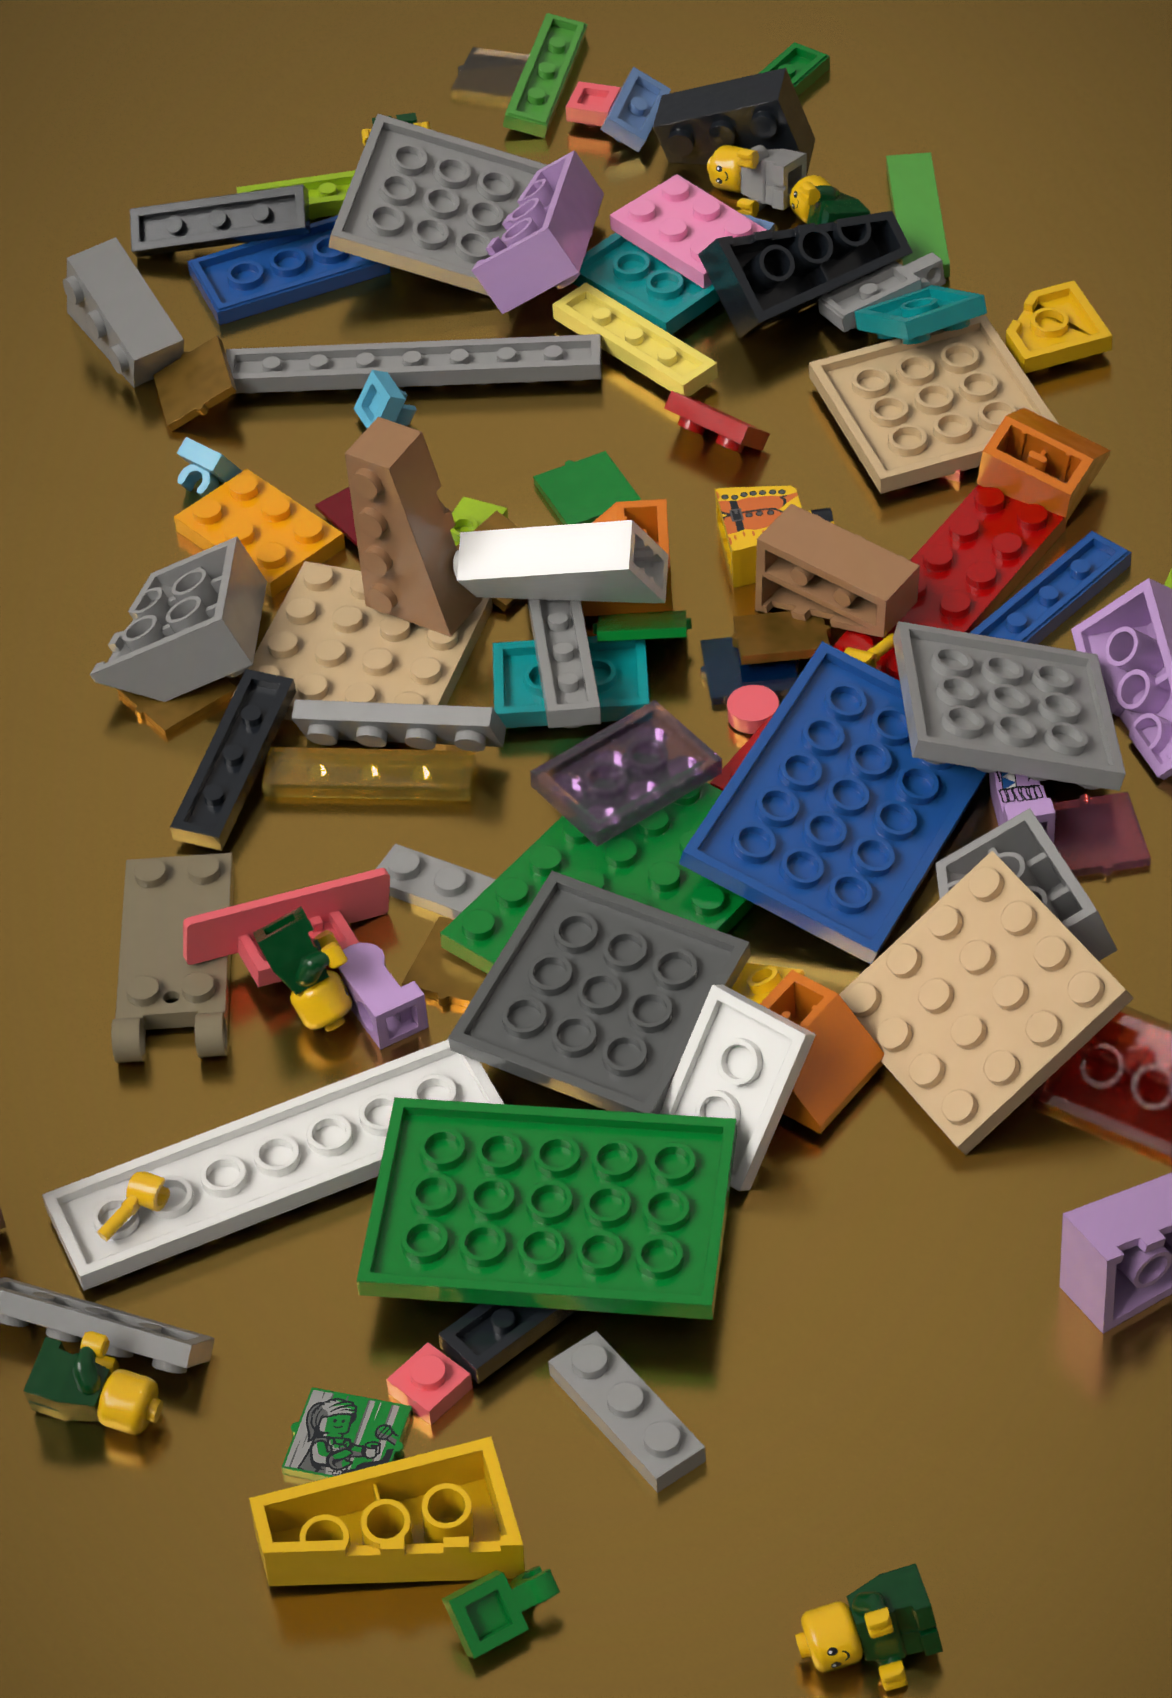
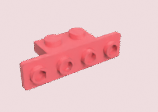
M379 868L188 917L183 921V957L188 965H193L239 953L258 987L281 982L282 980L270 967L253 932L301 906L314 929L308 933L309 936L313 939L321 932L329 930L334 934L341 949L344 950L350 945L359 943L348 924L385 915L389 911L390 875L385 868Z

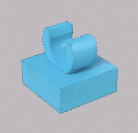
M371 370L353 408L366 429L377 417L401 425H410L417 410L413 405L404 404L407 394L397 387L389 373Z
M188 437L184 439L177 451V454L190 464L180 472L178 483L191 492L195 483L202 478V483L196 491L202 497L218 488V481L225 483L242 472L224 455Z

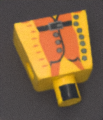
M790 485L715 489L717 528L733 588L756 583L757 538L790 504L802 508L797 489ZM830 507L808 511L834 524Z

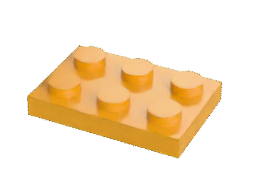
M245 469L174 516L176 531L203 550L237 536L266 579L265 593L272 598L293 584L304 561L322 564L345 548L344 534L249 469Z

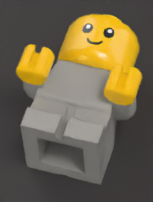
M723 145L708 160L707 171L712 185L717 189L741 193L748 197V199L740 198L738 200L737 207H741V210H737V212L756 217L758 212L765 208L767 204L772 205V208L780 210L790 207V193L793 186L800 179L806 177L807 153L788 149L767 150L763 145H757L751 149Z

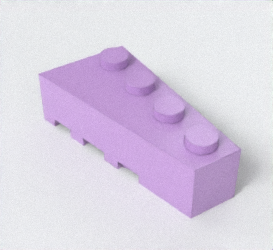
M575 150L536 172L517 201L520 206L509 214L502 223L506 232L502 235L501 239L499 236L493 238L486 247L490 257L477 261L471 270L502 314L554 286L557 289H562L574 282L580 275V268L586 255L590 237L593 234L592 231L596 218L599 215L598 212L604 192Z
M1172 1173L1063 1213L1059 1287L1103 1334L1172 1294Z

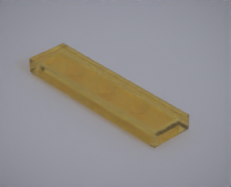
M270 747L262 787L264 797L471 801L476 757L475 752L458 750Z

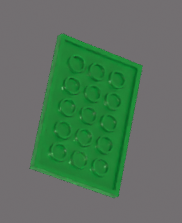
M636 745L440 932L441 948L488 974L551 871L727 934L755 904L679 864L683 850L717 801L722 790Z
M394 1097L356 1280L358 1294L361 1296L713 1320L737 1139V1119Z

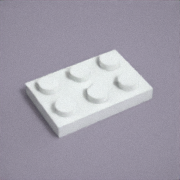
M712 985L659 1114L737 1119V1139L730 1186L738 1191L750 1190L816 1034L725 985Z

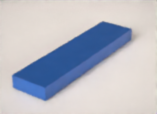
M1091 531L970 633L1038 644L1131 566L1132 552Z

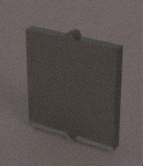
M473 47L464 65L458 67V76L451 88V95L510 103L529 54Z

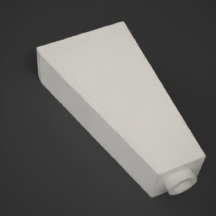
M633 520L460 532L459 550L454 554L453 569L457 581L476 597L665 603L669 555Z

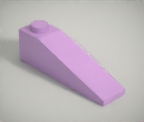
M1148 578L1073 627L1071 631L1077 651L1098 655L1111 713L1120 717L1130 731L1129 738L1156 776L1165 780L1172 775V589Z

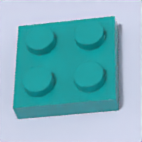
M930 285L854 311L857 330L875 333L879 339L899 338L902 339L903 344L911 345L930 340V333L940 329L954 331L966 328L970 325L969 319L987 314L985 297L982 294Z

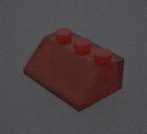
M1125 1006L1036 1089L1031 1097L1172 1156V1024Z

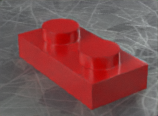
M671 391L664 409L680 416L677 425L700 435H704L707 428L718 433L716 443L741 454L745 446L763 451L770 433L695 398Z

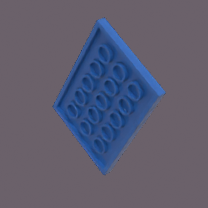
M822 641L683 850L679 864L853 956L872 964L988 773L977 770L974 767L950 763L932 764L923 759L912 758L900 681Z

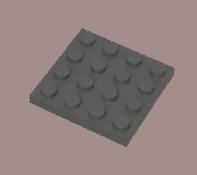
M551 871L449 1035L450 1050L607 1111L659 1114L712 985H725L732 989L751 956L750 942Z

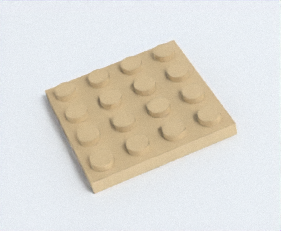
M986 315L969 319L970 325L963 329L954 331L940 329L930 333L931 339L926 342L907 345L903 344L902 339L897 338L809 362V378L880 494L954 474L956 470L961 469V471L979 467L982 451L1005 416L1021 408H1026L1059 424Z
M304 561L254 655L253 665L249 666L248 669L294 679L296 694L284 719L293 721L292 713L295 699L447 705L493 610L492 598L482 597L481 603L453 636L449 637L366 606L361 571Z
M993 851L983 858L839 994L884 1052L881 1062L965 1155L1134 999Z

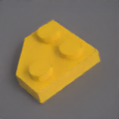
M1073 280L1030 292L1024 302V310L1017 321L1012 320L1006 330L1005 345L1026 374L1111 351L1113 335Z

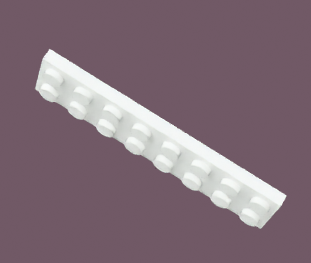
M445 1040L42 1194L46 1211L85 1291L377 1177L394 1097L492 1104L504 1103L480 1061L451 1051L449 1040ZM145 1171L165 1178L163 1186L169 1188L170 1196L162 1210L156 1212L141 1206L136 1214L132 1215L108 1241L103 1240L98 1235L97 1231L122 1206L121 1204L126 1199V1190L131 1176L136 1172Z

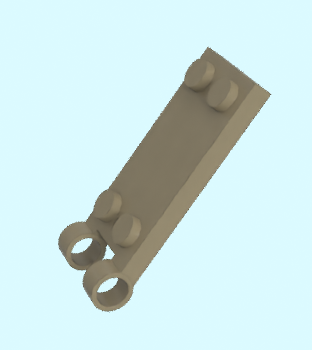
M232 853L126 860L116 1016L112 1020L111 1028L112 1050L115 1063L144 1061L146 1054V1030L195 1027V1043L198 1058L227 1056L231 955L188 965L183 957V921L191 916L233 906L235 867Z

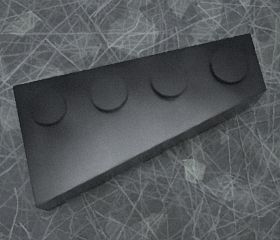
M893 211L837 219L831 223L798 225L793 229L774 232L766 230L742 237H721L715 239L698 256L739 338L817 303L820 297L896 261L899 263L913 252Z

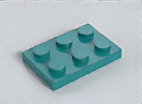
M616 232L586 252L580 268V275L572 282L578 287L588 283L670 334H673L720 301L713 284L703 289Z
M588 636L600 703L601 722L650 719L645 639L597 642V636ZM534 640L493 643L495 712L506 728L548 726Z

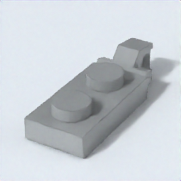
M929 253L904 266L896 261L820 297L817 300L819 313L843 332L856 329L854 311L930 285L942 286L945 284L943 261L934 253Z

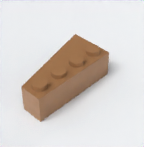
M377 417L345 453L365 604L378 612L387 613L452 637L483 599L482 597H476L462 586L455 576L453 558L459 548H456L450 530L456 524L451 510L446 508L437 496L436 492L441 487V483L423 433L419 430Z

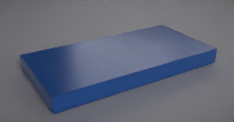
M338 215L311 223L309 234L252 241L187 261L189 274L219 325L391 273L390 266L329 248L330 235Z

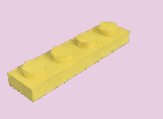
M584 283L552 304L553 319L579 335L600 334L601 349L670 392L674 391L691 396L718 378L717 362L588 283Z

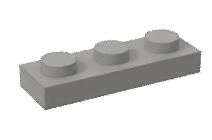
M597 1331L548 1361L550 1376L657 1493L706 1461L705 1446Z

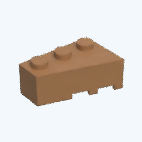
M790 504L757 538L755 610L768 613L773 607L792 611L793 618L806 621L811 615L830 619L831 627L884 638L917 603L920 565L882 548L860 535L853 534L824 520L816 514Z

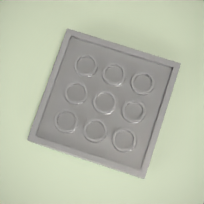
M377 114L331 232L328 247L488 295L471 270L477 261L490 257L486 247L493 238L499 236L501 239L502 235L506 232L502 223L509 214L520 206L517 202L536 172L547 166V164Z
M898 621L893 636V643L912 758L923 759L932 764L950 763L974 767L986 773L999 771L1024 775L1037 781L1055 780L1078 784L1087 789L1105 788L1120 791L1126 772L1097 654Z

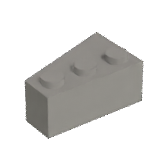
M116 237L67 258V278L63 279V286L67 295V313L110 360L117 373L122 374L133 387L153 380L155 373L181 358L184 352L183 337Z

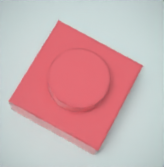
M579 81L566 105L567 122L582 123L592 127L602 126L621 87Z
M426 1343L386 1379L388 1394L400 1403L412 1406L413 1412L430 1425L436 1422L473 1388L471 1374L430 1343Z

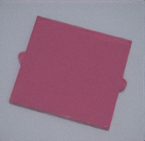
M1128 792L1095 797L1083 794L1080 796V799L1053 803L1055 810L1054 845L1075 877L1097 873L1110 876L1112 871L1151 865V856Z

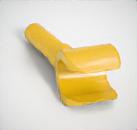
M889 634L867 651L847 647L844 653L876 669V664L881 657L894 647V634Z
M145 1171L136 1172L131 1176L126 1190V1199L121 1204L122 1206L97 1231L98 1235L103 1240L108 1241L132 1215L136 1214L141 1206L156 1212L162 1210L170 1196L169 1188L163 1186L165 1178Z

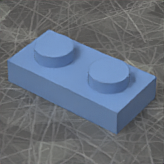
M633 67L600 130L612 136L618 142L639 152L654 125L661 96L669 94L671 89Z

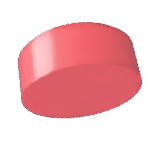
M746 685L736 689L727 700L728 721L730 725L740 732L754 734L767 718L777 710L779 706L777 695L771 689L761 685Z

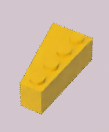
M491 1436L249 1498L255 1534L269 1586L478 1580L495 1570L504 1572L507 1579H514L525 1572L523 1542Z

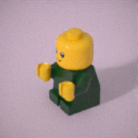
M810 175L800 179L793 186L790 193V206L793 212L806 224L831 223L837 219L870 214L869 209L859 199L839 192L837 188L833 187L821 176Z
M300 906L258 929L253 934L273 972L292 990L290 1001L303 1025L311 1030L324 1028L326 1032H329L345 1023L343 1016L351 1010L353 1001L338 973L326 971L325 967L329 966L331 969L338 968L345 964L348 959L331 931L325 930L313 939L309 936L308 933L314 929L303 908Z
M93 1331L85 1332L81 1341L80 1351L75 1354L66 1352L61 1341L45 1337L23 1390L33 1411L64 1421H99L108 1428L130 1435H139L146 1430L150 1422L156 1423L162 1412L163 1401L158 1399L159 1391L156 1381L132 1371L119 1369L117 1359L106 1356L110 1345L109 1338L106 1335Z
M916 1563L879 1574L846 1596L848 1605L845 1602L836 1601L805 1611L801 1617L803 1632L794 1634L801 1658L811 1657L815 1669L822 1673L856 1664L862 1659L864 1654L866 1661H875L880 1665L878 1671L885 1691L908 1685L901 1658L923 1651L926 1656L943 1652L932 1606Z

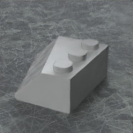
M236 536L151 573L128 611L133 618L132 622L124 631L115 633L108 644V647L113 652L108 662L97 663L90 673L94 682L166 702L225 676L228 678L236 677L245 672L249 666H252L267 581L239 538Z
M1030 808L935 863L939 897L941 899L983 858L993 851L1098 961L1118 950L1096 907Z

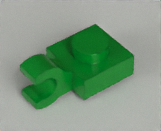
M536 1566L521 1573L510 1583H508L504 1572L495 1570L442 1598V1601L466 1655L475 1659L529 1630L522 1612L560 1593V1590L551 1570L546 1569L542 1571L540 1566Z

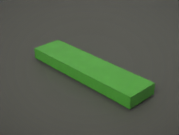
M546 13L506 110L503 127L542 138L546 137L585 39L588 24Z
M931 152L886 156V170L893 213L913 252L901 261V265L904 266L929 253H934L943 261L944 278L950 277V261Z

